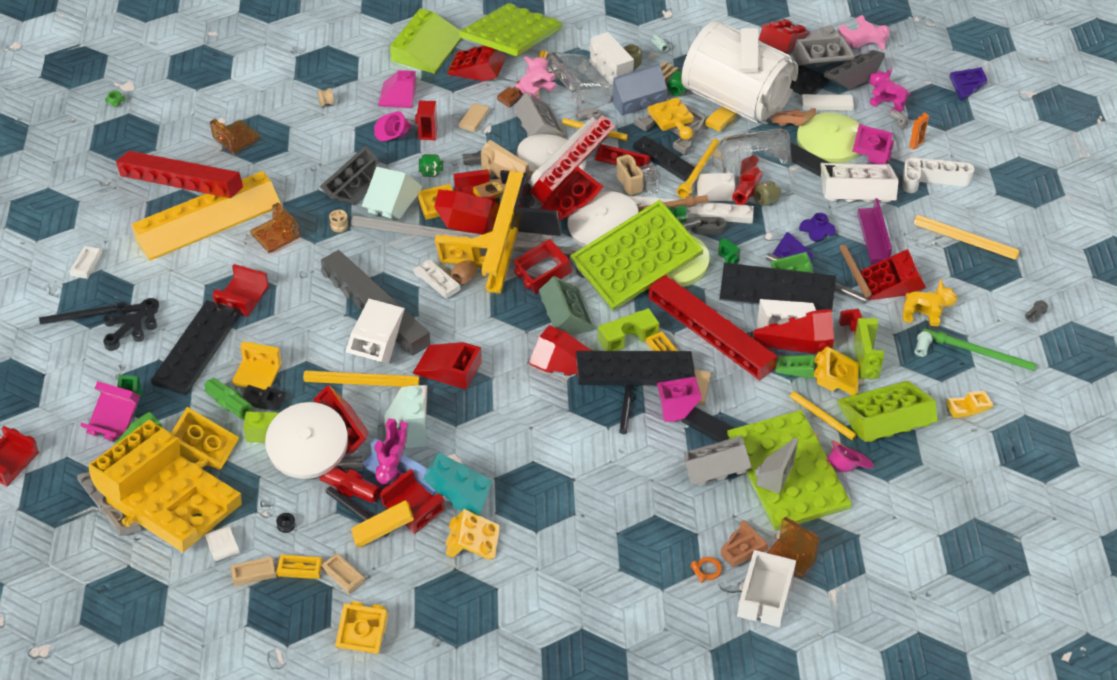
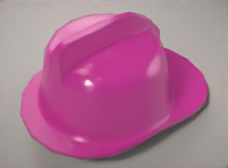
M395 111L378 119L375 124L374 134L380 141L399 139L406 136L412 125L402 112Z
M835 440L831 441L833 449L827 458V462H830L837 471L850 472L858 466L869 469L873 468L874 464L863 454L845 447Z

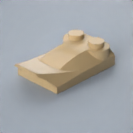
M492 140L485 143L481 151V170L488 169L489 178L494 176L501 178V170L526 172L529 178L528 163Z

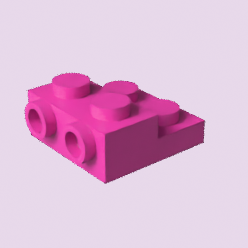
M859 124L852 152L869 156V162L885 164L891 158V151L894 145V140H891L893 133Z

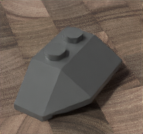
M871 50L866 54L855 56L853 60L844 61L827 69L824 77L838 86L852 90L860 84L867 83L870 75L878 71L885 53Z
M365 145L321 184V189L332 200L354 205L367 193L377 167L378 158Z

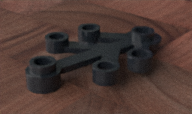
M147 298L140 304L127 305V303L121 302L116 306L118 314L125 315L128 312H138L115 317L113 314L105 315L103 320L104 324L108 327L125 323L114 334L109 333L105 336L103 340L105 349L108 351L118 349L120 347L119 339L133 326V340L135 342L143 341L145 336L142 331L141 319L145 315H147L145 320L146 328L148 330L156 329L157 322L154 314L159 309L158 300Z

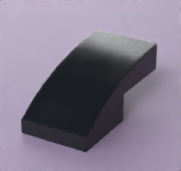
M248 385L242 398L251 403L254 408L280 410L286 392L271 387L263 390Z

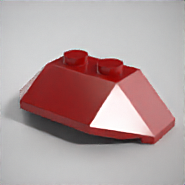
M438 189L434 204L435 210L447 228L477 234H486L493 231L500 207L499 203L459 191Z
M327 385L314 398V403L326 405L340 415L345 423L348 434V445L345 454L354 453L367 440L369 431L351 405L331 386Z

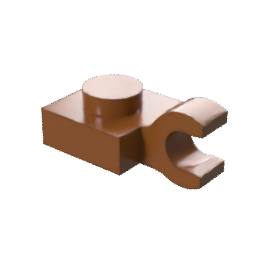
M514 85L513 89L508 87L497 95V99L510 108L521 99L523 93Z

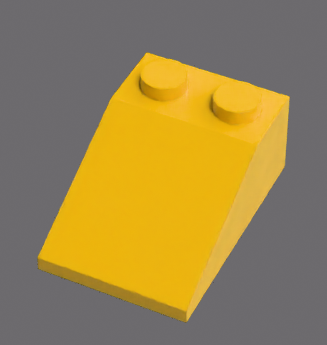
M189 407L185 409L171 432L179 438L180 455L193 462H198L201 458L205 457L209 461V464L206 466L219 470L223 467L239 439L238 436Z

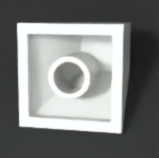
M734 173L698 175L696 179L697 196L707 195L708 201H733L732 194L735 188Z

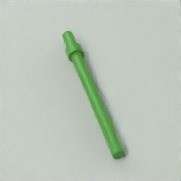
M925 328L923 329V332L930 333L932 339L936 340L937 343H947L1032 371L1035 370L1036 363L947 336V333L939 331L937 333Z

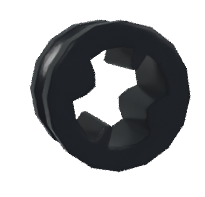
M282 513L276 519L277 529L282 533H289L296 526L295 517L291 513ZM283 521H290L289 525H286V523L285 525H282Z

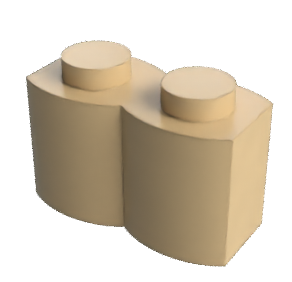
M627 154L617 157L616 176L623 184L624 190L629 195L641 193L643 187L642 170L636 166V162L631 155Z

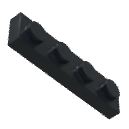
M643 136L633 144L634 150L640 154L650 156L651 161L684 182L688 180L695 169L693 165L647 136Z

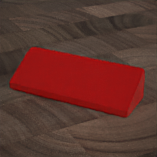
M600 144L595 160L617 166V157L629 154L634 158L636 166L645 173L651 158L648 155Z

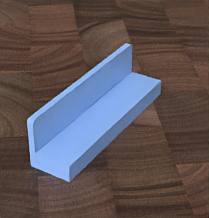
M376 438L371 442L372 454L363 462V467L376 474V468L380 464L374 450L376 442L380 441ZM402 455L401 461L397 465V470L403 474L412 469L415 480L429 493L434 495L436 491L423 480L427 468Z

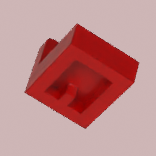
M859 308L840 312V326L849 325L850 331H853L854 335L858 319L862 318Z

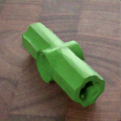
M213 377L204 384V391L214 398L218 405L231 411L239 418L244 420L246 412H253V405L242 398L239 392L223 384L218 379Z

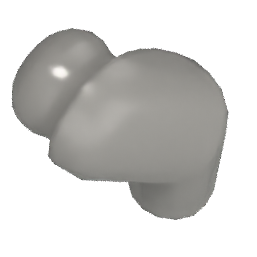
M588 108L576 113L575 116L578 121L593 117L598 120L601 117V111Z
M893 109L890 117L897 120L899 128H906L908 117Z

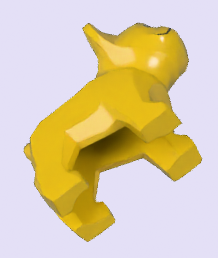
M942 280L939 281L938 288L933 293H906V301L903 304V321L912 323V315L918 311L929 317L930 326H939V316H941L944 308L954 306L957 303L958 296L952 288L945 287Z

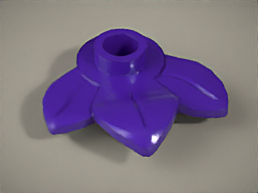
M821 212L814 214L811 219L802 221L799 226V231L809 232V238L814 242L821 241L825 235L834 236L836 231L835 226L829 223L828 216Z

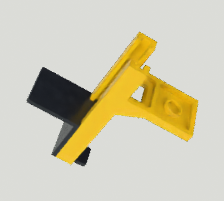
M500 171L502 184L506 186L492 232L475 238L453 237L449 235H436L435 237L440 262L458 264L465 260L473 261L476 267H482L483 276H487V273H489L486 290L490 293H502L518 232L561 235L557 211L529 208L532 194L529 192L531 188L528 183V173ZM480 248H487L486 256L481 255Z

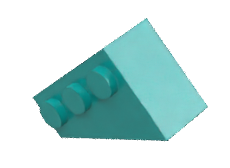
M440 452L430 462L423 478L437 493L449 499L456 510L463 511L466 509L477 515L482 511L493 482L492 479Z

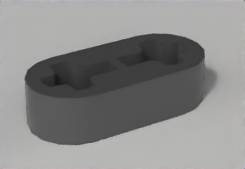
M696 217L700 218L701 226L692 227V231L698 235H720L726 230V221L721 217Z

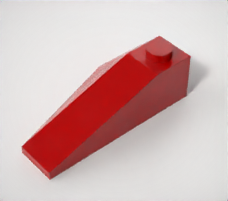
M576 166L540 209L557 211L559 221L593 201L604 186Z
M831 309L811 311L806 313L805 317L796 320L795 317L788 319L789 322L780 325L774 323L753 331V339L759 341L766 348L811 354L822 352L826 347L833 349L834 332Z
M548 325L538 338L529 365L547 373L557 371L563 372L566 376L571 374L577 375L576 351L592 350L568 333Z

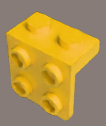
M243 341L240 346L243 360L232 380L233 384L246 388L248 385L266 390L267 387L272 386L282 365L280 348Z
M466 509L451 519L449 523L450 534L446 540V555L453 558L462 549H466L488 560L495 558L500 530L498 524Z

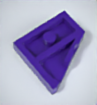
M982 67L951 72L949 76L960 101H963L980 89L988 80Z
M786 232L772 253L779 258H785L807 252L811 262L813 260V254L789 232Z

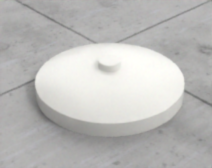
M550 134L532 135L522 140L518 146L516 156L529 164V176L531 177L568 140ZM586 160L579 166V168H581L583 171L585 169Z
M600 192L593 201L569 215L568 229L572 239L578 245L585 247L639 213L636 203L627 195L618 192Z
M305 402L284 409L273 419L266 433L265 444L272 464L280 472L293 478L310 479L328 473L339 464L347 449L348 434L344 421L332 408L320 403Z

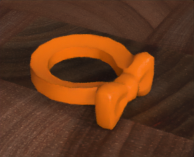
M704 557L697 563L696 561L691 563V569L697 575L700 583H703L704 580H715L721 574L722 567L720 562L712 557ZM710 562L716 566L717 571L714 574H705L699 569L703 563Z

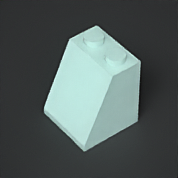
M376 167L362 207L367 209V213L373 216L380 214L388 220H392V218L400 219L421 191L422 185L406 173Z
M422 385L401 387L384 415L385 425L388 418L395 419L397 429L401 430L400 423L404 421L408 423L405 448L427 446Z

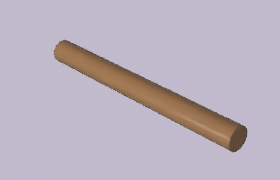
M841 245L839 249L865 297L871 296V291L846 245Z

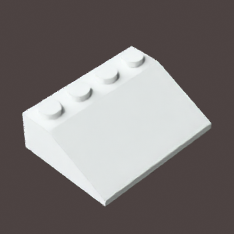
M820 163L823 195L829 201L845 199L846 201L853 202L856 199H860L865 202H873L875 198H878L881 202H891V200L897 199L898 178L890 164ZM825 165H835L832 177L829 176Z

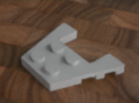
M688 106L686 107L694 116V122L684 124V126H688L693 130V136L689 140H683L680 137L673 143V148L684 155L687 154L706 121L705 116ZM647 114V117L642 119L640 117L634 119V125L644 131H647L656 124L650 114ZM677 127L669 129L670 131L680 136V130Z

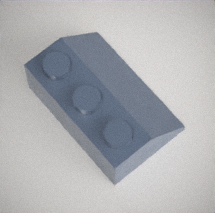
M659 64L613 78V105L622 116L667 101V86Z

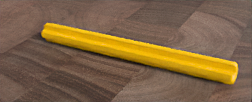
M917 215L914 220V225L996 254L1014 260L1019 255V250L941 222Z
M307 370L304 371L303 375L305 382L394 387L419 386V377L408 375Z

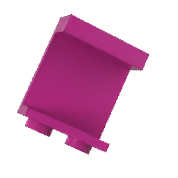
M97 381L95 389L100 391L101 394L89 424L81 422L80 426L87 429V434L96 437L98 434H102L104 439L115 442L128 429L140 396L132 391Z

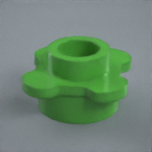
M111 91L105 98V102L110 103L113 107L120 105L121 102L126 100L119 91Z

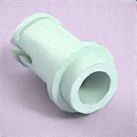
M658 34L653 35L656 41L651 37L652 44L657 47L660 53H666L669 50V43L664 41Z
M921 332L917 336L918 343L914 352L920 357L927 355L928 346L933 340L928 332Z

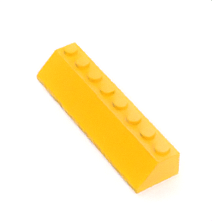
M264 171L242 179L243 188L232 198L204 194L134 222L131 225L135 240L149 261L280 208L281 203L271 180Z

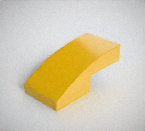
M721 107L706 119L705 125L720 132L725 125H730L738 114L725 107Z
M985 391L968 392L966 397L948 398L946 406L953 418L975 415L993 407Z

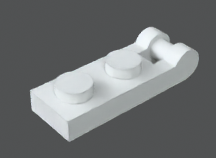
M430 259L423 262L422 266H417L413 269L414 274L418 278L421 277L445 299L461 290L460 284Z

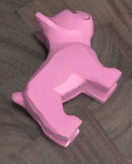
M863 15L856 18V22L860 26L855 31L847 29L846 25L838 27L840 36L843 35L848 46L853 49L875 42L881 50H884L885 42L889 39L890 29L886 25L875 27L867 22Z
M526 56L524 59L528 64V68L525 69L527 74L520 79L519 83L515 84V87L519 88L523 95L528 92L540 99L539 96H536L538 91H540L539 88L542 87L550 92L556 88V83L552 81L556 77L555 74L547 72V59L539 57L530 59Z

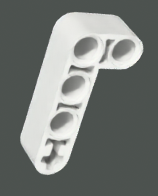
M908 158L904 165L902 188L905 192L915 193L918 191L919 182L969 186L972 181L974 166L964 162Z

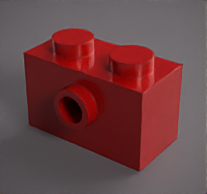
M419 100L417 114L415 115V124H418L419 140L436 141L438 130L436 101Z

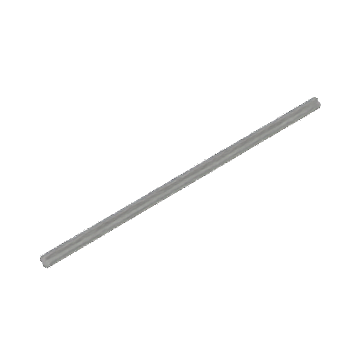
M356 215L351 217L352 226L435 238L436 235L467 238L484 235ZM516 239L513 250L528 252L542 243ZM556 245L567 258H570V255L580 250L578 248Z

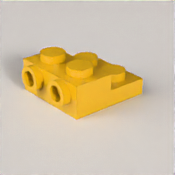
M826 347L816 355L814 361L818 365L814 372V377L817 378L818 385L832 392L836 388L851 395H855L858 392V362L829 347Z
M351 601L350 604L344 603L335 647L379 655L383 634L385 635L389 612L381 605L372 604V607H365L363 603Z

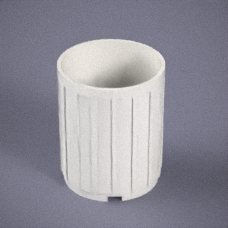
M717 20L710 22L698 34L686 56L682 70V84L684 88L756 123L767 124V120L772 121L771 116L783 110L793 90L790 89L792 80L796 81L798 75L797 62L792 60L791 56L758 40V72H740L741 32Z

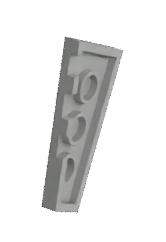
M89 472L77 475L79 483L120 536L141 531V525L135 521L129 527L123 524L122 520L127 516L120 510L115 509L113 505L107 503L106 497L92 482Z

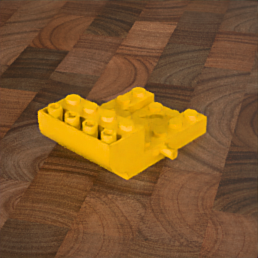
M151 420L146 421L88 464L90 477L95 487L106 497L109 505H113L115 509L120 510L127 516L122 520L126 527H129L135 521L181 552L186 551L242 505L240 492L202 469L209 464L207 458H201L198 462L193 463L180 455L179 438ZM194 514H201V515H202V516H195V517H193Z

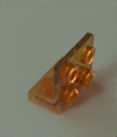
M216 119L210 121L212 137L232 154L260 139V135L242 120H238L227 127Z
M278 202L272 205L273 219L250 230L251 235L268 253L300 238L298 222Z
M784 517L781 523L779 539L767 553L796 560L794 575L802 579L816 563L820 538L814 532L800 526L796 521Z

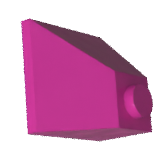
M398 70L384 81L378 106L412 108L417 88L416 71Z
M696 377L657 383L664 422H676L685 419L702 398Z

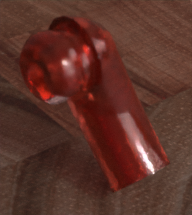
M751 155L742 160L741 176L746 174L748 169L757 165L759 158L756 155Z

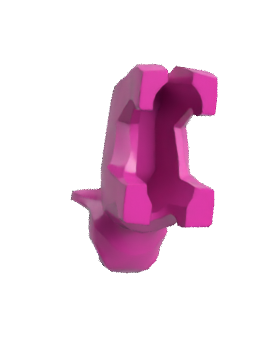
M892 68L887 72L878 71L872 73L869 83L875 87L872 91L875 97L870 99V104L877 107L882 101L894 102L895 107L891 111L895 109L902 112L906 100L911 93L890 80Z
M388 418L385 425L387 429L386 440L384 442L377 441L374 450L380 463L376 468V479L382 485L391 484L402 474L397 470V465L401 461L407 442L408 423L401 421V430L397 429L396 420Z

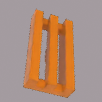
M923 113L922 117L919 116L918 120L914 121L909 147L913 150L925 140L929 115Z

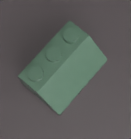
M553 276L539 289L542 297L541 301L546 307V313L553 327L569 335H576L596 329L579 288Z

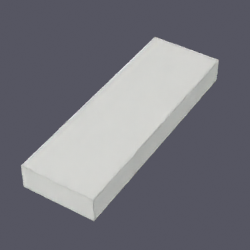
M741 28L740 72H758V28Z
M802 94V109L810 110L811 108H816V110L853 111V95Z

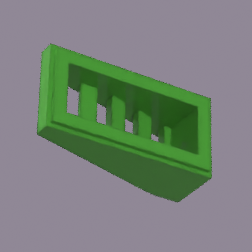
M816 355L778 356L775 371L780 374L816 378L814 377V372L818 365L814 361Z

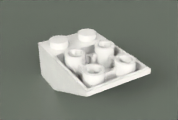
M368 299L351 333L346 352L389 364L405 308Z

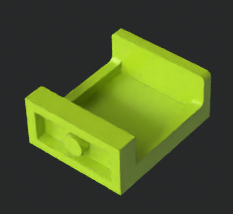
M859 318L857 322L853 345L856 361L859 363L860 379L880 378L884 350H872L874 349L879 324L877 318Z

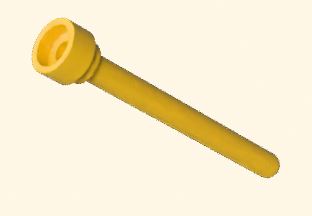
M713 139L686 183L679 185L676 190L679 197L686 199L687 196H690L693 183L719 144L718 139Z

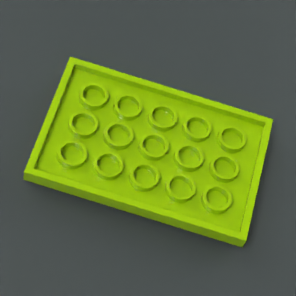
M508 3L460 30L459 37L514 56H519L562 29L563 22Z
M659 199L570 255V260L608 307L614 311L649 289V286L661 277L669 276L702 255L703 249Z
M802 410L728 430L727 434L730 439L741 435L743 437L751 468L748 469L746 474L774 531L851 509L852 503L830 462H827V456ZM792 439H798L795 462L781 493L778 494L756 486L758 477L755 476L758 465H763L768 456Z

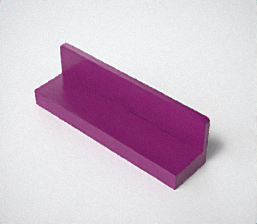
M875 198L873 208H858L857 212L871 265L889 258L892 251L879 200Z

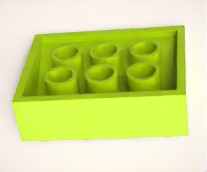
M420 8L391 43V61L435 74L462 40L459 37L460 30L435 12Z
M908 380L837 399V404L852 429L865 442H873L877 438L891 437L895 433L909 432L913 428L927 427L931 423L938 422L936 400Z

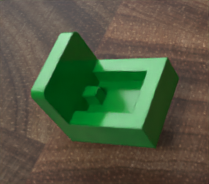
M723 238L719 241L718 255L725 259V263L738 264L740 261V248Z

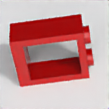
M551 239L513 260L515 275L518 278H522L525 287L528 290L531 289L535 295L539 293V289L553 276L562 279L572 273L570 261ZM550 256L557 266L532 280L526 273V270Z

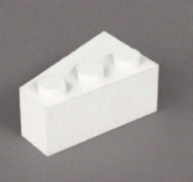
M760 299L757 327L759 329L774 323L780 325L789 322L788 319L795 317V320L805 317L806 313L816 311L813 303Z

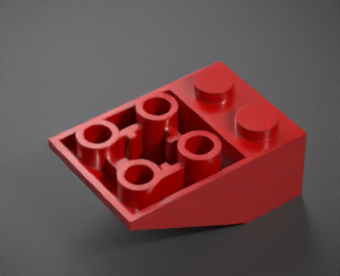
M787 19L776 20V22L763 24L758 40L785 54H789L794 51L797 39H805L810 34V31L806 30L805 26L791 24L792 21Z
M485 45L473 47L465 51L460 50L455 54L447 74L479 81L495 79L498 77L507 57L504 52Z
M909 249L860 271L871 291V296L868 297V300L906 296V293L917 292L926 288Z
M465 342L429 345L414 369L413 374L467 390L482 364L481 347Z

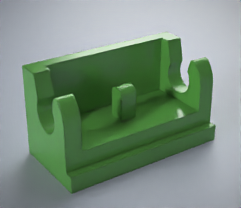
M807 252L771 261L772 268L813 273V265Z

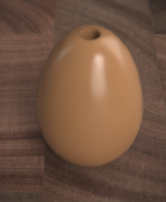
M470 260L456 264L451 271V278L460 285L468 284L476 274V264Z

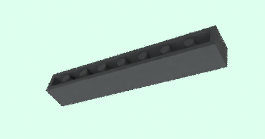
M340 250L321 259V272L325 278L328 277L336 288H340L347 298L354 301L359 309H364L368 299L401 307ZM404 309L396 341L404 351L414 356L431 345L430 332Z

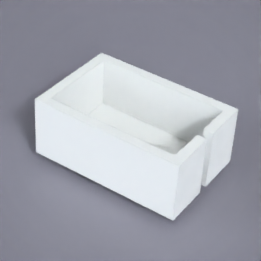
M608 32L591 38V46L589 47L590 66L598 72L599 76L607 82L608 86L613 88V78L633 72L634 59Z
M754 550L739 600L737 617L753 621L760 618V623L780 627L794 576L796 560Z

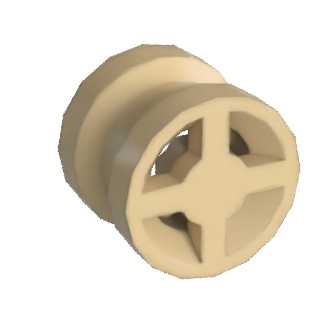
M327 88L326 91L317 90L321 107L325 106V104L334 105L331 88Z
M334 210L330 213V226L334 232H344L348 229V217L345 211Z

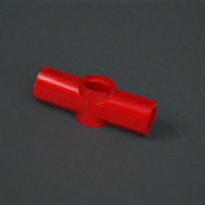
M753 166L751 169H748L746 174L740 176V183L732 194V200L736 202V205H743L750 197L754 196L755 188L763 176V172L759 170V167Z
M335 467L328 473L319 476L320 481L336 487L346 497L354 495L373 503L378 500L381 492V486L363 479L355 470L346 472Z

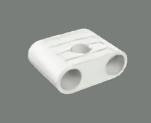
M229 526L205 534L215 562L239 554L238 546Z

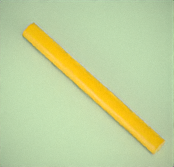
M566 118L562 120V125L578 129L585 124ZM611 131L608 137L627 141L628 134Z
M793 391L790 394L791 399L853 441L856 438V433L797 392Z

